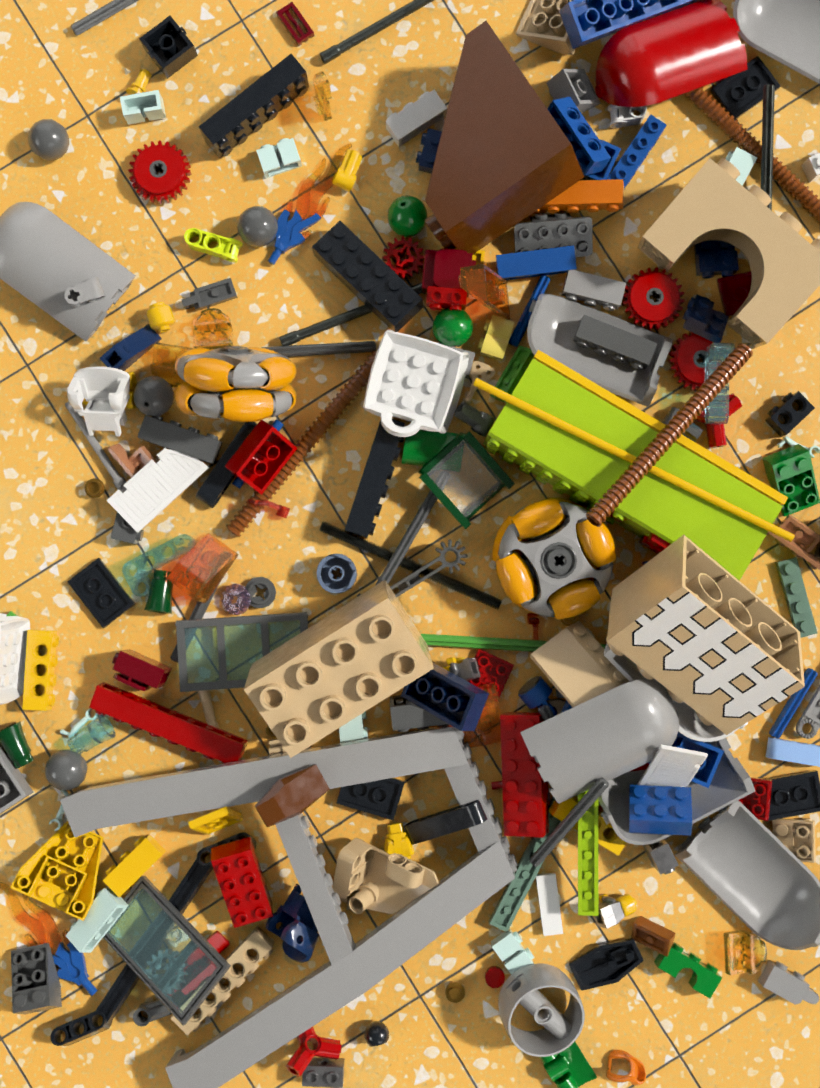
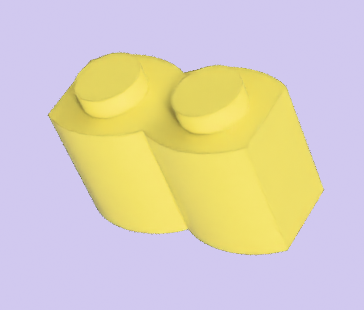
M492 315L491 319L487 318L483 329L487 331L485 338L481 337L478 349H481L480 354L502 361L515 322Z

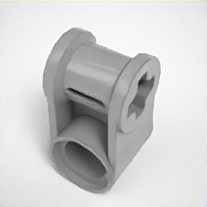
M94 277L67 288L64 297L68 305L78 307L104 298L105 293L98 277ZM72 292H74L76 295H80L77 297V301L75 302L73 301V299H69L71 297Z

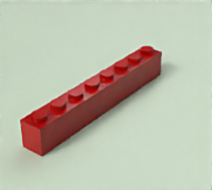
M106 682L96 686L89 706L97 714L109 715L117 722H126L131 724V727L134 729H143L148 731L151 736L163 737L171 744H180L185 746V749L188 751L200 752L208 759L222 761V764L240 761L248 743V740Z

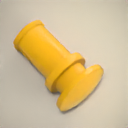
M141 68L135 82H132L131 88L126 89V93L132 95L146 92L145 87L152 74L148 70Z

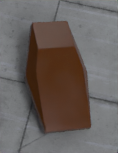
M313 764L280 778L260 799L255 808L266 827H270L300 815L330 789L317 765Z

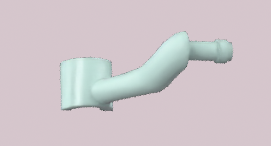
M785 436L777 444V447L781 448L785 443L792 447L799 443ZM803 446L810 452L811 458L815 457L811 452L812 449H814L817 453H820V448L818 446H812L810 448Z
M90 708L86 711V716L76 723L70 732L61 729L60 733L67 735L68 738H72L89 720L97 719L100 714L95 713V716L92 717L90 715Z
M60 790L65 796L70 795L66 790ZM62 804L56 818L49 822V825L54 821L58 823V827L54 831L59 830L63 826L62 817L64 809Z

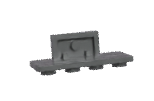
M559 211L552 215L537 213L535 216L530 217L531 222L518 223L514 226L515 253L573 245L575 257L590 256L593 253L592 219L589 216L572 218L566 211Z

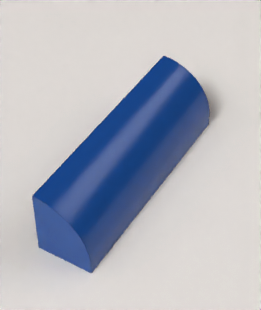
M574 245L496 255L497 282L538 277L541 275L563 274L569 270L577 269Z

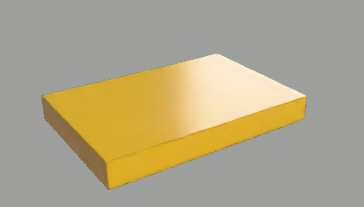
M226 806L189 821L188 824L190 829L209 835L241 822L243 818L240 812Z

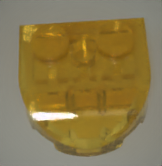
M321 71L313 77L315 90L313 98L318 115H322L324 120L327 121L332 119L330 103L328 101L332 97L328 78Z
M205 309L201 311L200 316L193 319L194 349L206 348L213 350L224 348L225 346H234L233 328L230 318L222 313L220 309Z
M155 342L153 346V360L150 365L152 375L163 378L171 387L180 385L184 380L177 374L175 363L179 356L194 348Z
M745 930L724 933L725 973L728 975L746 972L749 974L757 973L761 962L766 961L767 948L765 942L757 934Z

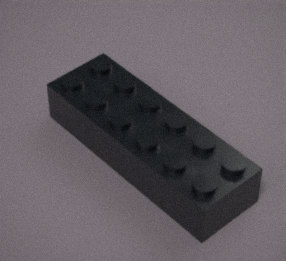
M292 53L289 54L199 126L205 142L219 159L222 156L229 155L236 145L244 143L251 133L258 132L266 121L273 120L280 110L288 108L295 98L303 96L308 91L309 83L306 70Z
M341 221L336 223L312 246L314 256L394 332H398L423 308V299Z
M392 419L395 425L404 427L405 423ZM381 420L345 527L346 532L368 538V535H373L376 526L373 520L375 516L379 517L382 504H379L381 498L385 499L388 486L385 483L387 479L391 480L395 468L391 465L393 460L397 461L401 448L398 447V443H403L405 438L388 433L382 427Z

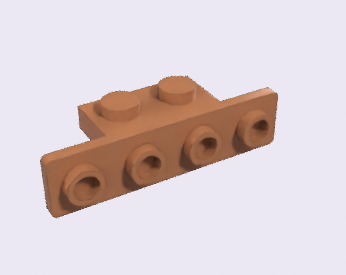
M120 444L112 445L108 448L112 458L123 467L124 472L131 478L151 459L157 463L145 446L139 447L131 457Z
M788 514L778 527L795 535L792 542L768 531L767 535H772L779 545L783 547L786 545L796 557L804 558L811 568L815 570L818 568L820 570V559L811 553L812 549L820 542L819 534L791 514Z

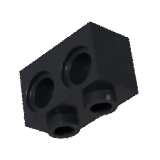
M799 391L794 394L788 393L782 399L783 404L780 407L775 406L767 413L769 417L765 421L780 437L787 435L815 409ZM793 402L799 405L798 411L793 409ZM779 415H782L784 417V424H781L778 421Z

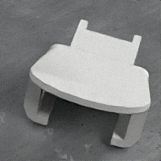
M100 366L82 368L74 373L73 379L67 388V397L74 411L78 412L79 416H84L89 436H93L95 431H115L116 437H120L122 433L120 424L125 426L127 422L125 407L130 398V375L120 369ZM84 398L88 402L85 410L82 406V401Z

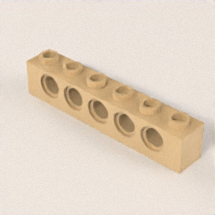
M257 926L225 959L231 967L222 978H226L229 984L223 985L220 981L211 991L215 999L206 998L199 1007L201 1013H194L184 1026L174 1015L170 1019L187 1036L192 1030L196 1032L203 1025L202 1020L206 1016L210 1018L215 1013L219 1002L224 1003L231 996L230 991L234 987L238 989L246 980L244 977L248 973L252 974L259 967L258 962L262 958L266 960L272 954L274 941ZM254 949L257 955L250 956L247 950ZM234 964H241L243 966V970H236L234 968ZM209 977L179 1006L182 1010L187 1007Z

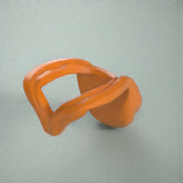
M613 1050L609 1054L608 1070L606 1072V1077L614 1082L630 1081L634 1086H639L645 1082L646 1071L640 1060L623 1050ZM612 1059H626L630 1063L629 1074L617 1075L612 1073Z

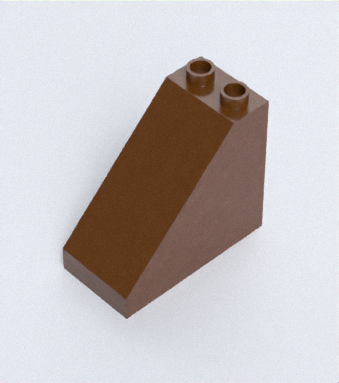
M484 21L465 36L425 199L433 213L425 219V222L442 246L447 249L464 250L467 253L473 254L584 178L570 141L487 21Z

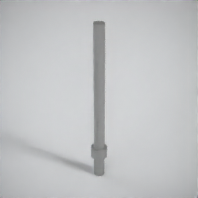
M68 401L65 403V406L111 475L117 490L119 489L124 493L127 490L123 486L126 480L119 475L95 436H89L85 421L82 416H79L78 412L74 411V408Z

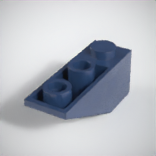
M148 324L115 344L100 359L107 367L125 371L162 338Z

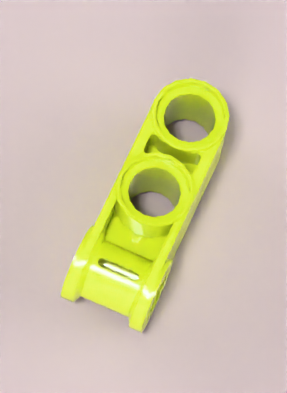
M190 228L184 234V239L190 249L219 257L229 262H238L237 255L240 247L243 245L241 241L196 228ZM192 237H199V240L197 242H190ZM211 242H218L215 248H209Z

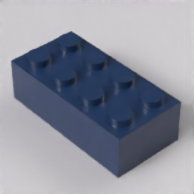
M433 663L434 669L403 688L401 694L403 698L460 731H475L489 695L486 691Z

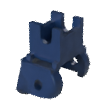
M296 884L284 905H281L273 913V917L268 918L265 928L283 940L282 947L289 958L296 962L304 963L311 958L320 935L317 933L318 930L306 900L300 894L302 891L300 885ZM281 922V926L276 928V924Z

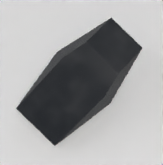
M634 938L601 944L570 962L569 966L581 991L619 982L644 960Z

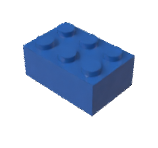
M630 785L629 833L691 836V787Z

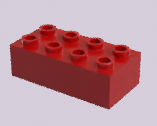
M251 837L211 848V863L234 928L273 917L272 900Z

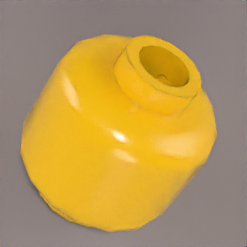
M164 302L150 305L146 315L151 329L158 330L159 333L169 331L170 327L175 323L171 307L165 305Z

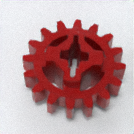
M402 236L401 241L394 238V244L388 242L389 249L384 248L383 253L386 255L382 256V261H385L398 276L401 275L402 280H405L406 275L412 279L413 272L419 274L418 267L423 268V263L420 261L424 260V255H420L423 252V248H418L419 242L417 241L413 244L411 237L408 241H405L404 236ZM411 249L415 252L416 258L411 255ZM406 253V259L400 264V258ZM390 258L396 262V267L392 265Z

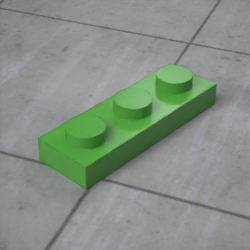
M519 345L496 383V388L510 395L513 393L535 356L530 348ZM490 394V396H492L494 399L507 403L506 401Z

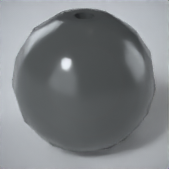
M42 119L35 122L30 128L28 144L34 154L46 161H55L63 157L67 152L69 135L65 127L52 119Z
M253 206L241 213L237 222L239 236L245 243L252 247H263L275 239L278 232V223L276 217L269 209L263 206Z
M149 376L136 384L133 391V401L140 412L147 416H161L170 410L174 401V392L171 385L163 378Z
M72 749L55 752L46 763V779L56 789L72 790L78 787L86 778V760L79 752Z

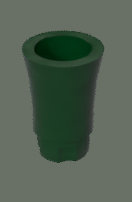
M154 571V578L151 582L145 611L172 614L173 572Z
M20 721L0 730V743L16 769L34 760Z

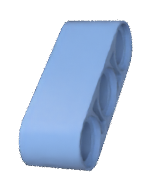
M768 737L765 757L820 767V746Z

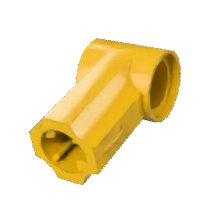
M349 149L346 151L331 184L347 192L351 191L356 180V172L362 160L359 152Z

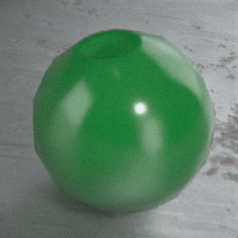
M409 195L401 196L393 201L388 209V223L398 235L405 237L415 236L426 225V207L416 197Z
M445 308L436 315L433 321L434 336L438 342L446 346L459 347L469 340L473 332L472 319L463 309L459 311Z

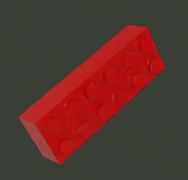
M506 712L500 715L504 836L543 838L549 833L547 781L544 782L537 769L540 767V764L536 762L534 756L531 757L520 733L543 722L539 712Z

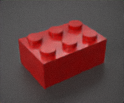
M260 420L225 467L250 488L262 495L297 450V447L272 425Z

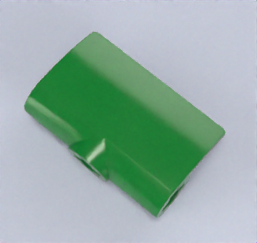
M420 429L416 434L405 437L402 464L423 467L458 434L450 432L441 434ZM464 445L436 470L460 472Z
M576 1042L558 1054L539 1057L548 1075L558 1088H579L581 1085L597 1078Z

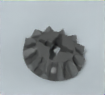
M253 578L245 587V599L255 608H265L275 600V586L267 578ZM257 587L260 589L268 588L263 593L265 600L261 596L253 597L257 593Z

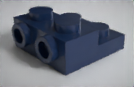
M428 128L427 133H423L421 145H424L422 152L418 151L416 163L419 164V171L432 174L442 131Z
M717 240L703 241L694 245L696 276H702V278L707 279L713 278L714 275L722 274V277L733 276L739 270L738 254L735 251V246Z
M698 294L695 298L691 297L683 316L685 320L683 328L719 345L729 316L721 311L714 310L715 302L707 297H702Z

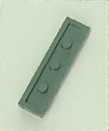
M797 557L775 562L793 626L800 631L801 638L817 634Z

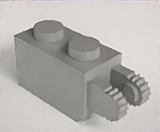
M768 960L758 979V982L764 988L795 1005L801 1003L802 999L815 1005L819 1002L818 994L809 987L810 985L804 980V975L795 970L793 973L788 971V967L779 961L774 963Z

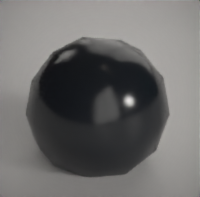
M374 1021L366 1027L364 1038L370 1047L387 1043L389 1039V1030L384 1023Z

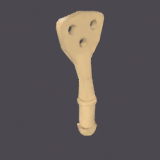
M474 361L471 369L472 385L462 402L470 405L474 392L478 389L473 386L476 378L487 383L495 375V370L485 363Z

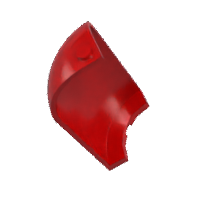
M701 0L621 29L608 40L599 55L596 65V95L605 102L616 106H648L747 70L745 44L741 45L738 36L740 29L735 18L729 17L726 12L727 7L720 0Z

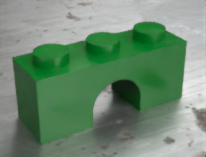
M673 942L667 957L660 953L654 961L658 968L676 978L680 970L691 968L693 974L688 983L694 990L709 999L712 997L722 979L715 966L707 963V965L700 962L701 958L693 953L688 955L683 952L684 948Z

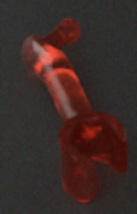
M248 499V503L254 504V507L267 506L276 509V515L287 519L290 508L265 499L256 501Z
M528 613L527 624L533 625L532 640L539 641L538 624L540 621L537 618L538 615Z

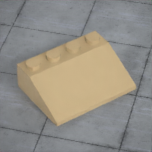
M530 0L516 35L554 52L573 55L575 49L571 46L559 13L562 7L573 0Z
M580 621L566 627L530 654V658L572 707L630 682L604 656V648Z

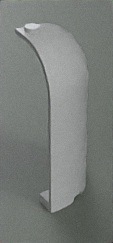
M735 0L733 18H735L739 26V35L748 45L820 84V0Z
M32 202L13 204L0 216V279L81 339L87 341L97 331L107 316V311L111 305H115L130 287L136 275L45 207ZM98 277L105 293L104 298L78 307H71L67 304L64 297L67 288L80 284L90 278ZM72 292L71 297L69 299H73V301L75 302L77 301V297L80 295H76L74 292Z
M540 294L537 301H532L529 308L532 314L528 323L527 337L530 349L534 355L540 350L609 392L644 406H650L660 378L657 371L659 367L662 368L672 346L671 338L561 296ZM583 315L658 343L649 366L646 369L642 368V370L635 369L628 362L624 361L621 363L615 361L610 355H600L592 348L578 346L577 342H574L573 339Z
M643 678L615 687L520 733L531 757L534 756L536 762L540 764V767L537 769L544 782L547 781L549 783L551 794L558 803H561L588 791L600 778L609 781L651 762L661 744L673 745L678 734L679 717L672 701L673 699L668 694L666 687L656 679L649 680Z
M726 738L707 742L724 751L709 788L692 781L686 786L691 787L692 824L755 792L750 776L738 758L734 759L729 750L731 746ZM646 770L627 772L607 781L609 786L598 798L604 811L601 813V816L606 825L610 823L615 833L622 840L634 845L653 844L671 836L668 834L629 833L630 785H637Z
M739 800L720 809L719 813L712 819L708 816L698 826L700 830L693 838L688 836L680 846L675 856L757 936L775 946L789 950H803L817 947L820 944L819 880Z

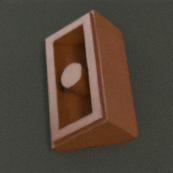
M640 916L633 923L631 938L667 957L675 938V932Z

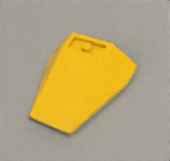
M67 821L20 868L10 888L84 921L94 902L104 837L91 831L74 837Z

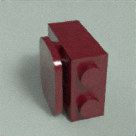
M447 248L440 250L426 249L422 294H427L428 286L467 289V297L469 298V291H473L474 279H470L471 272H475L476 260H472L473 253Z
M131 649L121 650L120 653L117 652L112 661L114 664L112 669L118 672L114 674L113 678L141 691L150 690L151 687L157 689L165 686L172 667Z

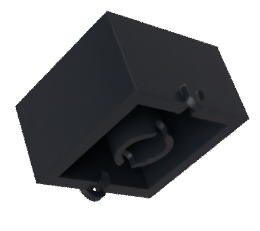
M171 15L139 38L145 51L167 79L198 56L193 43L186 36V31L182 26H178Z

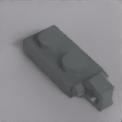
M227 278L193 289L194 291L190 293L191 297L181 300L185 310L195 307V310H201L238 297L231 278Z

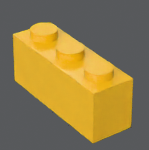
M148 835L146 838L142 836L134 843L136 848L132 852L127 850L119 858L122 862L117 867L113 864L105 872L107 877L103 882L119 898L166 852L151 835Z

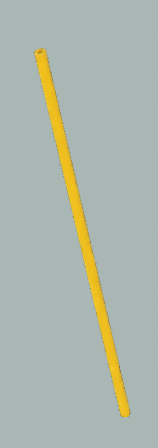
M476 378L473 386L631 464L637 458ZM652 466V469L648 471L789 542H792L794 539V534L656 466Z

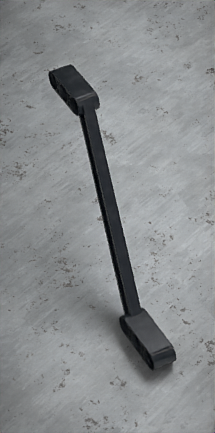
M242 832L201 849L197 854V859L169 899L173 906L183 915L213 869L211 860L205 863V857L211 854V848L251 837L255 849L256 840L252 836ZM170 916L167 917L135 958L145 970L149 966L147 962L153 960L152 955L157 954L176 925ZM126 964L96 1011L56 1027L51 1032V1042L56 1046H70L109 1029L113 1018L140 978ZM100 1016L103 1017L101 1026L98 1025V1018ZM83 1023L84 1031L80 1034L79 1027ZM64 1031L66 1037H65L64 1041L62 1042V1041H61V1034H62V1032Z

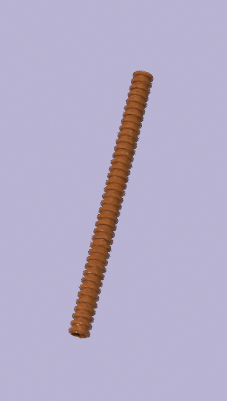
M703 87L685 93V97H689L691 102L694 101V105H698V109H702L703 114H708L707 117H711V121L716 122V126H720V130H724L726 135L729 134V138H733V142H737L738 147L741 146L742 150H746L757 157L756 164H761V141H756V137H752V133H748V129L743 128V124H738L739 121L734 120V116H730V112H726L725 107L721 108V104H717V100H713L712 95L707 94V90L703 91ZM773 157V180H777L778 184L781 183L782 188H786V192H790V196H794L796 201L799 200V204H803V208H807L809 210L808 213H812L813 217L816 216L819 222L820 199L817 198L818 195H814L813 190H808L809 187H805V183H801L800 178L795 177V173L791 174V170H787V166H783V162H779L778 157Z
M739 343L733 349L729 356L725 358V361L717 367V370L693 394V397H690L685 406L681 407L677 415L673 416L669 424L665 425L661 433H658L652 442L648 444V447L640 453V456L632 462L628 470H625L624 474H621L619 479L615 481V484H612L611 488L607 490V493L603 494V498L598 500L599 503L596 502L594 507L590 509V512L586 513L587 520L591 524L600 527L602 522L606 521V517H609L610 513L615 511L619 503L623 502V498L625 499L627 494L631 493V489H634L639 484L644 475H647L648 471L652 469V466L656 465V461H659L664 456L665 452L685 432V429H688L693 420H696L697 416L701 414V411L705 410L709 402L713 401V398L721 392V389L729 383V380L753 356L749 346Z
M376 351L371 352L372 355L367 357L368 360H364V365L359 366L360 369L356 370V374H353L352 379L348 380L349 383L344 384V389H340L341 392L336 394L337 397L332 399L333 402L328 403L329 407L324 408L325 411L320 413L321 416L317 417V421H313V426H309V430L305 431L306 434L302 435V439L297 441L298 444L295 445L297 450L264 493L261 495L255 491V495L250 497L251 500L246 501L247 505H243L242 511L239 510V514L234 516L235 519L230 521L231 524L226 525L232 534L240 537V533L245 532L244 528L249 527L248 524L253 522L252 519L257 517V513L260 514L261 508H265V503H269L268 500L272 499L271 496L273 494H276L275 491L277 489L280 490V485H284L283 482L288 480L287 477L292 475L291 472L296 471L295 467L300 466V461H304L303 458L308 456V452L311 453L312 447H316L315 444L320 442L319 439H322L323 434L327 433L326 430L331 429V424L334 425V421L339 419L338 416L343 414L342 411L347 410L346 406H350V402L355 400L354 397L359 395L358 392H362V387H366Z

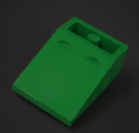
M797 444L763 457L766 475L771 488L788 497L781 509L784 517L820 503L810 452L806 448Z

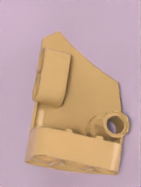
M355 838L343 847L338 855L332 888L334 893H338L340 900L348 904L351 911L356 914H361L364 910L368 909L393 915L425 892L437 886L439 881L435 872L400 854H388L359 838Z

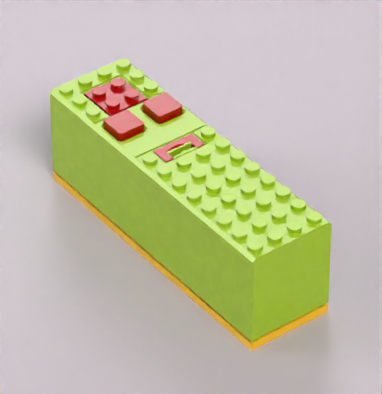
M540 350L536 352L511 394L636 457L640 456V453L648 447V444L652 442L656 435L665 428V424ZM508 402L505 404L483 443L486 446L485 450L494 455L496 452L503 456V461L511 465L513 462L520 466L518 469L523 473L529 475L531 472L536 475L535 479L544 485L546 483L553 485L552 489L561 495L563 493L570 496L569 500L578 504H585L587 506L586 509L589 511L596 502L599 503L598 500L603 498V494L607 493V490L611 488L612 484H615L620 475L624 474L623 472L632 465ZM682 434L673 443L672 447L665 452L664 456L659 461H656V467L772 524L780 513L782 505L788 499L787 496ZM649 472L647 475H644V478L640 480L634 489H631V493L627 494L625 499L623 498V502L619 503L615 511L610 513L609 517H606L607 523L613 525L615 522L641 538L638 543L657 554L682 535H685L739 581L768 533L767 530Z

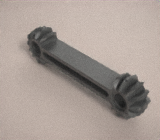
M451 539L448 540V547L444 542H441L443 550L438 547L435 549V551L441 553L439 557L390 586V588L394 589L397 587L399 589V592L395 594L398 597L445 567H449V573H453V566L457 571H460L458 563L465 566L466 562L461 560V558L468 557L467 554H461L460 552L466 548L463 546L458 549L459 541L452 546ZM453 551L456 554V560L453 562L447 561L445 558L446 552ZM437 561L442 562V565L422 578L419 577L418 574Z

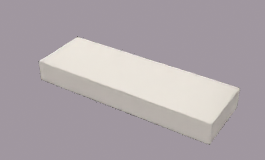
M555 872L539 874L536 876L543 936L563 934Z

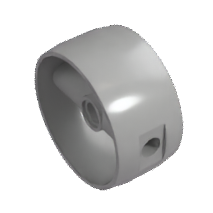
M544 963L524 966L511 974L500 990L498 1007L501 1021L510 1040L522 1052L536 1057L552 1056L567 1049L580 1035L585 1020L582 1000L572 981L557 967ZM555 987L568 991L570 993V1000L565 1013H561L538 989ZM520 1003L533 1016L534 1020L538 1024H542L545 1029L524 1031L512 1026L511 1018L516 1006Z

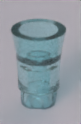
M99 714L91 723L69 738L67 743L71 751L81 754L107 740L115 738L116 734L108 718Z

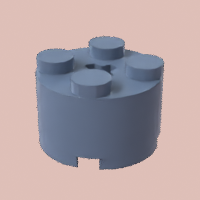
M343 554L328 555L320 561L317 567L318 582L323 589L330 593H344L351 589L356 582V566L350 558ZM338 568H340V573H342V576L337 577V579H334V574H332V571H337Z

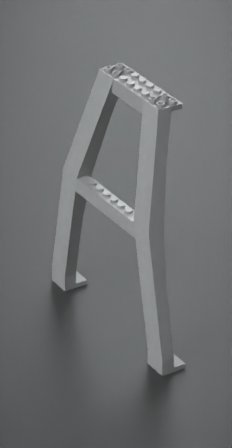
M451 725L447 727H431L425 730H414L309 748L292 758L285 752L98 785L78 790L60 799L73 835L78 837L100 828L259 802L280 778L313 764L317 765L329 789L445 769L458 804L462 805L479 800L487 816L485 822L469 828L478 850L476 854L441 879L437 886L413 900L357 943H354L348 928L347 915L340 908V897L337 892L334 893L332 877L325 871V860L322 854H319L317 851V840L309 831L310 823L307 816H303V813L275 824L330 961L189 1053H185L184 1049L176 1051L165 1067L173 1088H218L367 992L515 879L516 866L518 865L514 854L510 855L509 853L510 844L507 837L502 836L499 817L495 818L493 802L491 798L487 799L486 797L487 788L484 781H480L478 777L480 771L476 761L472 762L471 760L472 751L469 744L464 743V731H460Z

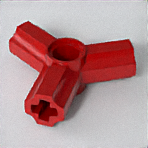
M733 393L713 408L710 406L705 407V410L701 411V414L696 418L697 421L704 423L706 426L709 448L727 445L724 420L742 407L740 399ZM711 413L717 416V422L711 421Z
M311 1027L297 1036L298 1048L285 1066L292 1075L300 1077L314 1056L337 1060L341 1053L342 1045L340 1040L319 1037L316 1035L314 1028ZM308 1041H310V1042L312 1043V1045H313V1050H310V1049L308 1048V1046H307V1042H308Z

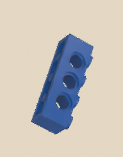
M571 97L553 100L547 109L570 141L584 176L601 172L610 161V155Z
M650 114L607 180L623 179L625 190L667 125Z

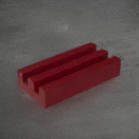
M290 2L276 12L278 18L298 46L302 45L303 41H308L309 37L315 36L313 30L293 2ZM291 9L294 12V14L301 22L307 33H304L302 31V29L300 28V26L288 10ZM284 13L300 34V38L297 36L293 28L290 26L286 18L283 16Z

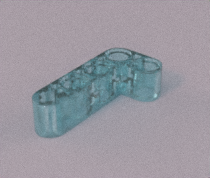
M712 343L707 347L705 354V381L709 379V376L717 370V367L735 348L734 343ZM729 383L705 407L706 424L728 423Z
M187 534L179 535L125 563L122 572L132 593L140 597L148 596L151 581L147 574L192 552L196 547L194 537ZM184 539H185V540H190V542L188 543V548H187V547H184V546H181L180 548H177V547L175 546V545L180 546V545L184 544ZM167 547H171L173 551L172 556L169 558L164 555ZM153 556L155 559V563L153 566L149 567L147 565V559L148 557ZM132 565L137 567V573L134 576L129 572ZM142 582L146 585L144 593L138 591V585Z

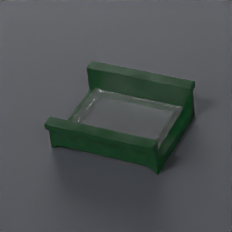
M470 431L466 434L460 432L418 471L421 475L419 478L464 529L471 525L468 520L502 488L510 489L515 484Z

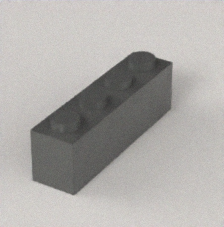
M583 315L573 339L582 348H592L597 354L610 355L615 361L621 363L624 361L628 362L633 368L642 370V368L646 369L649 366L658 344L587 315Z
M145 415L137 436L139 439L215 465L222 446L218 436L207 433V436L199 434L200 430L189 427L187 430L181 428L182 424L170 420V423L162 421L163 417H149Z

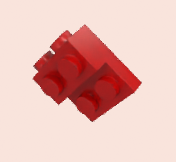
M428 286L426 307L436 311L442 310V308L459 311L465 310L467 289Z

